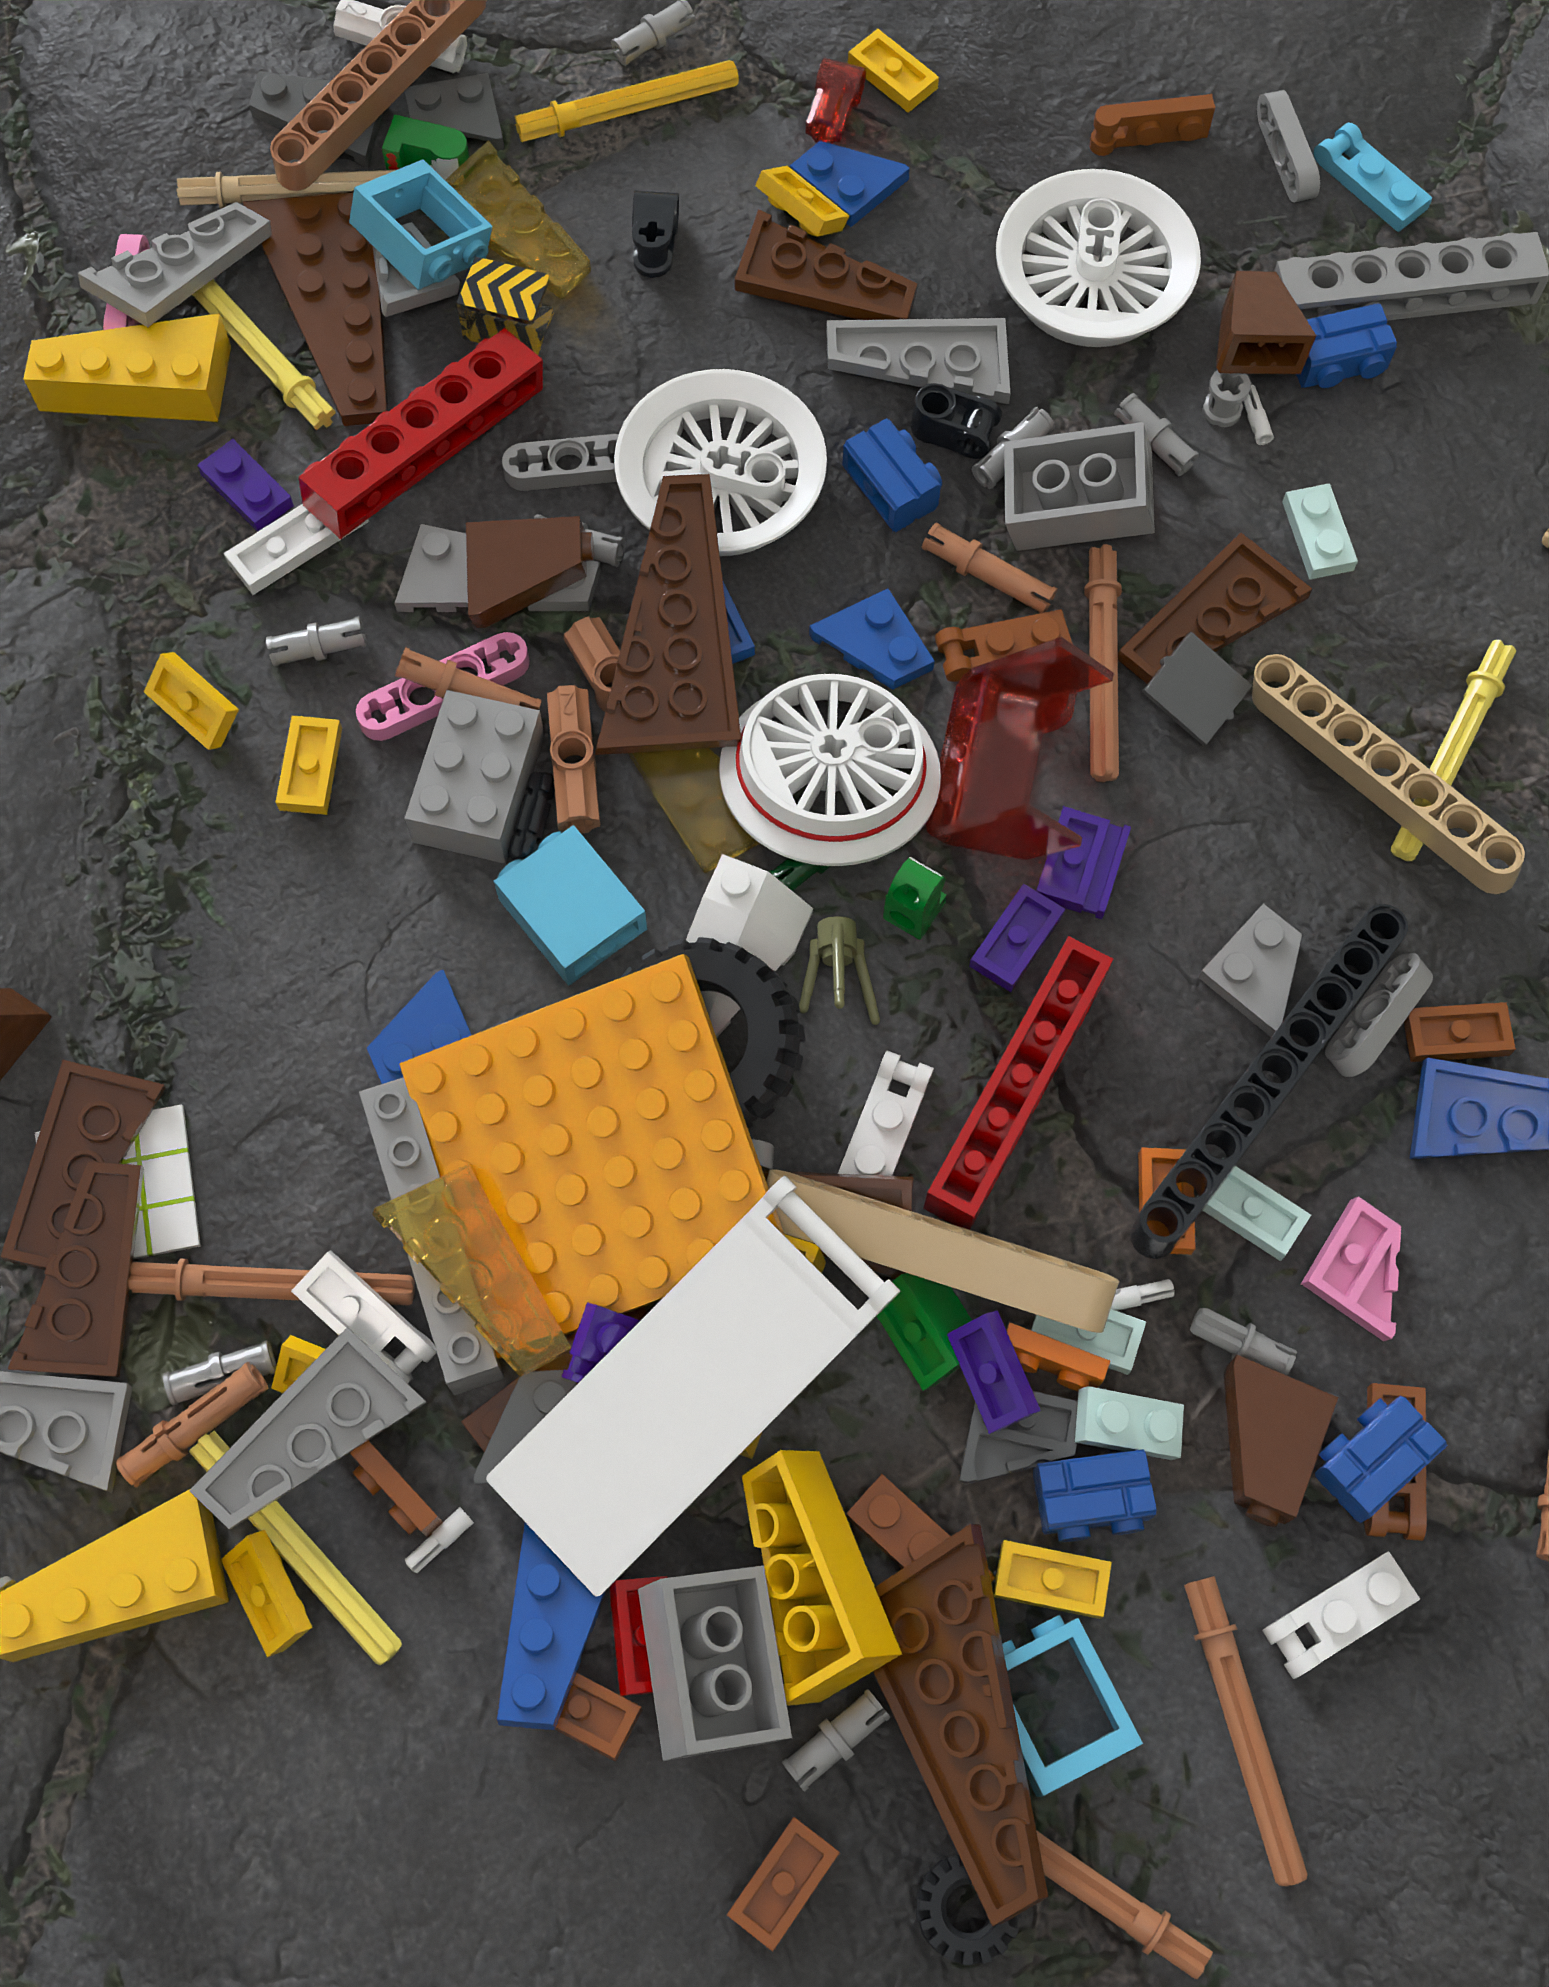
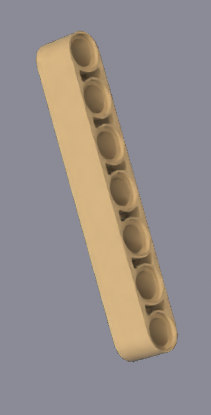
M1273 654L1262 658L1257 663L1253 678L1252 700L1259 711L1401 826L1409 830L1412 835L1479 889L1486 893L1500 894L1513 887L1517 881L1525 856L1523 845L1516 837L1292 659L1284 655ZM1275 681L1282 683L1284 686L1272 688L1267 686L1266 683ZM1304 710H1314L1320 715L1308 717L1301 712ZM1340 739H1351L1356 742V745L1350 747L1343 746L1337 741ZM1386 768L1392 771L1394 775L1380 776L1373 770ZM1424 798L1432 805L1427 807L1417 806L1411 799ZM1461 828L1467 831L1470 836L1465 838L1456 837L1449 832V829ZM1494 858L1500 859L1504 861L1509 866V868H1494L1487 862V860Z
M775 1169L769 1170L766 1180L768 1189L780 1178L786 1176L797 1187L794 1192L862 1259L1096 1333L1104 1331L1119 1284L1118 1279L1106 1273L790 1172ZM779 1207L776 1209L785 1234L813 1242Z

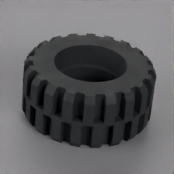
M698 937L697 941L689 943L685 939L668 942L669 949L663 952L655 948L642 956L644 965L638 970L629 967L621 977L685 954L690 959L700 991H713L730 997L738 1004L746 1016L748 1024L747 1047L741 1062L730 1074V1078L747 1128H752L751 1122L758 1118L765 1120L776 1110L773 1105L780 1096L787 1098L794 1086L789 1083L794 1070L800 1071L804 1056L799 1054L800 1042H805L804 1026L798 1020L797 1014L801 1011L796 998L790 995L786 988V982L778 973L757 956L733 943L727 942L724 944L714 938Z

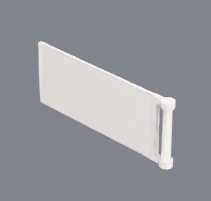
M786 1176L780 1178L765 1193L755 1206L486 1477L487 1482L594 1596L602 1595L900 1293V1290L889 1279L884 1282L794 1192L797 1187ZM779 1207L869 1297L859 1310L767 1219L775 1209Z

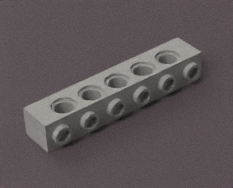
M1538 232L1507 233L1502 236L1478 239L1469 237L1459 241L1433 244L1425 242L1415 246L1398 248L1380 247L1371 251L1337 252L1331 255L1309 258L1293 257L1277 261L1274 270L1306 319L1377 303L1381 304L1387 321L1537 304L1549 280V268Z
M404 1077L359 1091L447 1386L455 1396L505 1379L480 1308L481 1304L469 1273L464 1250L453 1221L417 1102L409 1096Z

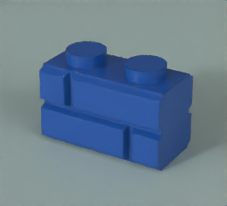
M1380 303L1306 319L1317 336L1301 374H1296L1301 388L1318 384L1321 388H1330L1345 378L1358 375L1366 379L1373 378L1384 372L1385 369H1388L1397 348V341L1390 325H1387V318Z
M886 418L870 427L867 432L863 431L846 440L843 445L842 466L892 531L897 532L913 523L914 519H920L937 508L942 487L941 476L932 463L924 464L918 457L915 443L906 430L898 431L890 419Z
M1402 1396L1396 1398L1389 1405L1379 1398L1356 1419L1364 1428L1350 1440L1341 1433L1318 1454L1325 1463L1314 1473L1315 1477L1359 1523L1372 1517L1448 1446L1446 1440L1428 1422H1425L1423 1416Z
M1144 1449L1038 1463L1033 1469L1042 1532L1044 1535L1057 1533L1059 1542L1088 1539L1091 1537L1090 1528L1111 1526L1112 1535L1140 1532L1144 1530L1143 1521H1149L1156 1515V1504Z

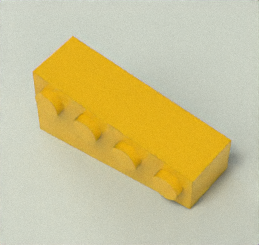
M220 313L156 322L149 327L142 324L31 340L23 379L39 411L218 422L231 344Z
M780 1450L742 1475L754 1547L761 1548L787 1706L822 1702L902 1655L820 1452Z
M187 1490L1 1591L0 1659L15 1662L228 1603L229 1598L223 1566L220 1560L221 1555L213 1513Z

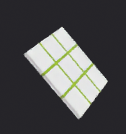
M181 1104L155 1109L151 1112L121 1164L141 1165L144 1167L133 1259L201 1247L184 1106ZM39 1131V1132H35L36 1142H37V1139H38V1136H39L40 1131Z

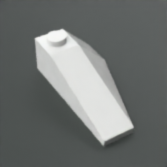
M722 854L702 897L686 941L693 943L697 941L698 937L714 938L724 944L730 942L757 956L772 970L776 971L781 965L784 966L795 954L812 916L813 908L768 871ZM702 991L701 994L717 1038L731 1023V1018L741 1008L735 1001L724 994Z

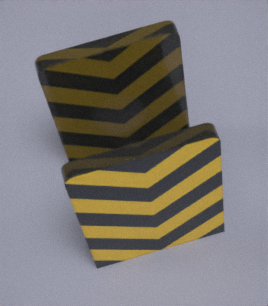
M475 256L457 301L463 339L480 343L482 340L491 338L506 328L538 355L554 315L552 306L541 304L550 282L549 275Z

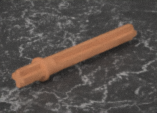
M1103 544L1101 548L1092 547L1089 549V583L1084 587V594L1089 599L1090 775L1095 778L1096 782L1102 783L1114 781L1119 775L1117 598L1122 593V586L1117 582V551H1113L1112 546L1108 544Z
M182 1258L178 1261V1264L132 1262L128 1287L129 1290H132V1293L175 1295L178 1301H184L186 1296L300 1300L291 1290L310 1270L189 1264L188 1259ZM355 1272L390 1305L412 1304L415 1295V1281L412 1276Z
M1215 1576L1188 1583L1184 1586L1199 1634L1194 1635L1195 1641L1201 1640L1275 1882L1279 1886L1284 1887L1299 1884L1307 1879L1308 1874L1232 1632L1237 1630L1236 1624H1229Z
M1036 1831L1045 1876L1125 1930V1933L1143 1945L1142 1952L1148 1955L1154 1950L1194 1979H1198L1201 1976L1213 1951L1170 1923L1171 1914L1165 1910L1160 1914L1144 1902L1141 1903Z

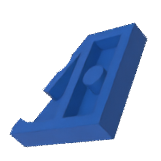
M819 141L790 165L793 171L849 215L846 224L850 227L907 182L910 168L906 164Z
M888 588L809 626V636L814 642L820 645L824 641L844 654L843 660L858 669L869 671L874 679L892 690L934 669V659Z
M444 970L436 972L367 1047L381 1084L403 1078L399 1063L471 1036Z

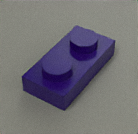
M231 439L197 465L201 476L257 532L274 522L294 506L291 496L234 439Z
M1023 883L971 958L969 967L1009 992H1012L1062 919L1065 908Z
M998 1311L986 1313L947 1334L989 1434L1001 1431L1041 1411Z

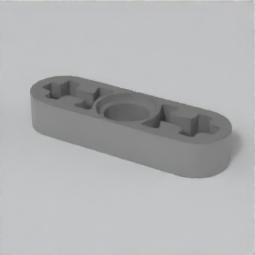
M1280 90L1261 94L1257 103L1259 125L1289 199L1292 202H1299L1316 198L1320 190L1319 170L1287 92Z
M619 434L526 442L512 445L505 451L502 457L505 480L512 488L520 491L617 482L615 464L610 463L609 454L615 453ZM589 454H594L596 466H590ZM565 455H575L582 460L581 464L573 470H563L556 464ZM543 459H548V471H544ZM528 462V471L519 472V463Z
M1405 953L1390 961L1328 1043L1325 1055L1342 1076L1353 1077L1359 1075L1375 1062L1431 985L1433 974L1417 954Z

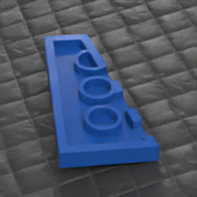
M1426 1058L1422 1061L1410 1159L1549 1150L1548 1078L1433 1058Z
M526 1522L524 1525L497 1722L500 1726L555 1730L581 1663V1655L600 1613L599 1608L606 1591L600 1596H594Z

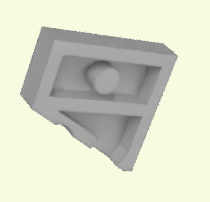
M412 222L401 225L425 249L431 247ZM372 246L381 310L385 317L458 295L460 281L455 274L442 282H435L418 290Z
M1263 903L1201 971L1198 978L1272 1037L1283 1022L1302 934Z

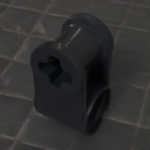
M634 191L632 210L633 262L637 272L643 276L650 278L660 277L671 269L675 234L678 232L679 193Z
M931 383L920 388L916 394L910 427L913 435L924 443L934 444L958 452L968 458L980 459L989 453L991 448L989 437L993 427L997 426L1002 418V410L995 402L987 398L972 396L948 388L943 384ZM979 411L983 412L982 417L977 416ZM970 439L975 440L973 444H970Z

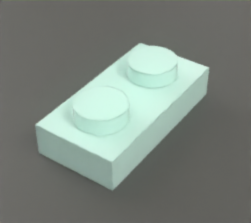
M1330 483L1286 492L1282 503L1309 580L1354 571L1358 560Z
M1236 1166L1203 1209L1204 1212L1279 1261H1282L1311 1217V1214Z
M1110 1309L1104 1331L1096 1333L1036 1315L1031 1331L1110 1360L1108 1368L1128 1375L1132 1370L1146 1321Z
M1090 1386L1081 1388L1078 1392L1075 1443L1124 1452L1144 1449L1146 1456L1167 1460L1181 1458L1184 1405Z

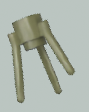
M839 916L822 919L817 924V939L810 940V958L801 992L800 1013L804 1014L808 1011L821 958H823L825 965L833 967L835 1007L837 1009L844 1007V966L851 964L852 958H854L870 1022L873 1025L879 1024L880 1017L864 956V940L857 938L856 922L850 918Z

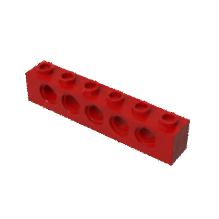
M506 328L491 338L482 340L472 352L458 362L450 363L440 375L425 386L414 389L407 399L390 411L381 413L367 428L355 436L346 438L331 454L321 461L310 464L303 474L298 477L303 506L339 539H342L543 390V359Z
M1068 936L929 1188L923 1209L953 1225L971 1230L1105 982L1114 960L1113 958Z

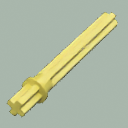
M214 279L192 294L210 315L220 313L226 333L282 392L283 400L288 407L296 408L316 430L322 425L327 428L333 423L330 418L336 412L318 393L313 379L309 376H303Z
M1501 640L1492 641L1478 671H1473L1468 675L1466 679L1468 688L1464 694V699L1430 767L1431 771L1450 786L1488 709L1491 707L1494 699L1501 696L1505 690L1502 680L1516 653V649L1512 645L1505 646ZM1415 798L1413 801L1415 805L1421 807L1432 805L1424 798ZM1401 826L1391 846V852L1394 856L1410 862L1415 860L1423 843L1412 835L1409 830Z
M213 1431L209 1435L206 1433L198 1439V1443L189 1452L207 1472L230 1448ZM274 1501L248 1518L258 1531H266L274 1549L376 1664L382 1665L395 1656L402 1646L401 1640L277 1501Z

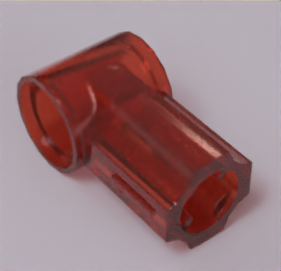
M828 58L822 59L816 80L815 98L806 121L805 133L811 136L816 144L819 141L830 144L841 142L852 107H858L861 101L866 80V67Z

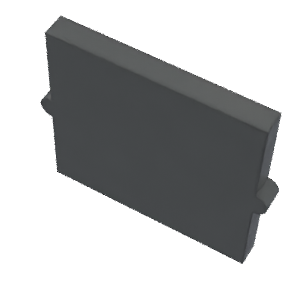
M1189 632L1170 656L1160 660L1161 668L1142 690V693L1204 746L1207 745L1225 721L1234 718L1232 711L1252 685L1194 633Z

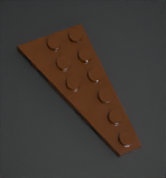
M354 192L242 201L243 206L270 221L272 235L263 241L260 246L270 263L277 283L298 328L301 330L308 350L319 369L343 425L372 424L381 413L388 411L383 315L373 245L349 223Z
M710 474L663 476L595 755L737 746L738 742H741Z
M969 1524L875 1587L902 1655L873 1672L992 1926L1007 1922L1046 1899L1048 1892L981 1525Z

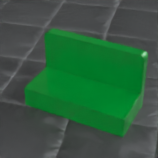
M904 1273L892 1281L900 1290V1293L877 1315V1318L924 1391L936 1386L960 1367L947 1334L967 1324L972 1319L951 1287Z

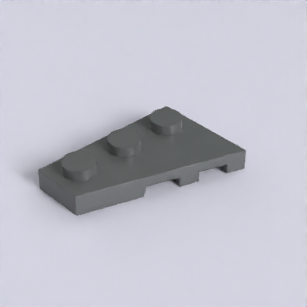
M259 71L249 102L252 117L282 130L330 81ZM351 101L347 103L352 104L356 103V101ZM383 113L344 151L354 157L355 163L367 168L369 167ZM321 130L317 133H325L327 130Z

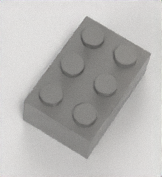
M1144 422L1004 442L1005 525L1016 551L1155 533L1152 450Z
M446 690L405 815V821L413 843L506 864L509 855L508 849L511 838L515 835L514 828L524 795L528 793L526 790L528 779L535 770L545 738L540 710Z
M764 1565L663 1578L638 1589L663 1761L764 1745L792 1738Z

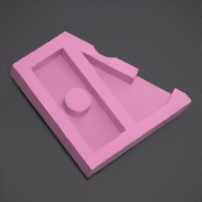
M1359 1196L1351 1199L1301 1282V1285L1382 1341L1392 1339L1396 1333V1323L1391 1322L1392 1293L1398 1291L1399 1270L1396 1266V1255L1400 1251L1401 1226Z

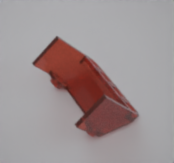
M1063 637L976 666L966 672L957 684L939 761L941 773L940 790L933 812L926 822L927 832L947 845L1020 860H1028L1080 847L1083 837L1031 806L1029 800L1042 735L1065 726L1071 720L1077 692L1112 682L1114 672Z

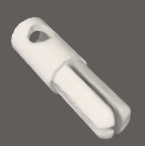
M1251 385L1250 392L1243 402L1248 413L1249 423L1255 434L1256 443L1258 445H1265L1271 442L1274 436L1256 387Z
M1167 1279L1145 1285H1134L1117 1289L1111 1309L1118 1311L1141 1306L1143 1303L1173 1297V1283Z
M459 1507L431 1533L432 1535L405 1559L407 1566L413 1572L418 1573L444 1548H448L474 1522Z

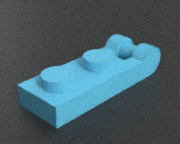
M1349 122L1344 124L1335 132L1333 139L1327 138L1314 148V157L1317 163L1397 232H1400L1428 210L1432 197L1368 144L1355 124ZM1344 152V153H1345L1346 155H1348L1351 159H1350V160L1346 159V158L1342 155V153Z

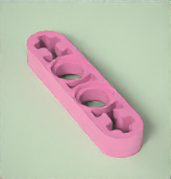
M511 632L496 634L440 660V662L445 664L447 660L456 662V668L458 669L470 667L477 671L479 677L502 686L524 675L529 668L530 661L525 641L521 636ZM507 650L509 654L515 656V660L507 663L504 658H500L499 653ZM485 658L487 660L488 667L491 666L492 672L489 674H486L484 664L482 661ZM401 678L361 698L356 707V716L361 731L366 737L372 740L383 741L437 717L443 699L435 696L426 705H415L409 700L410 694L415 689L425 686ZM401 698L406 713L400 714L394 700ZM380 709L381 713L385 714L387 720L378 723L372 717L373 711Z

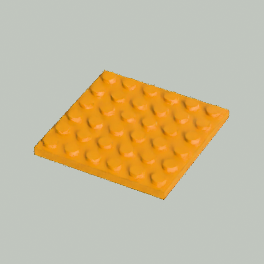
M685 954L678 955L399 1063L409 1096L418 1104L453 1221L464 1250L469 1273L481 1304L480 1308L498 1359L577 1331L587 1302L624 1314L660 1301L769 1190L690 959ZM775 1209L767 1219L784 1235Z

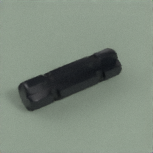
M535 771L529 776L526 790L530 793L525 794L514 828L518 835L512 836L508 849V854L512 857V860L521 859L523 861L538 850L539 845L536 844V841L542 839L551 804L547 803V801L552 800L555 793L554 778L549 773Z

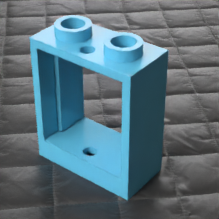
M423 159L354 187L349 223L418 290L435 282H442L449 276L471 267L475 256L486 259L493 226ZM421 209L450 239L425 249L395 219Z
M1058 1615L1031 1629L1035 1640L1018 1649L1015 1648L1012 1640L1002 1644L1007 1671L1069 1640L1114 1728V1731L1044 1767L1014 1706L1025 1772L1036 1797L1044 1796L1143 1744L1079 1618L1064 1624L1061 1616Z

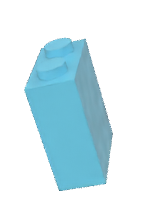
M574 825L562 833L558 831L547 836L540 843L537 851L523 861L517 859L510 862L501 870L498 878L494 880L499 901L568 986L647 930L645 910Z

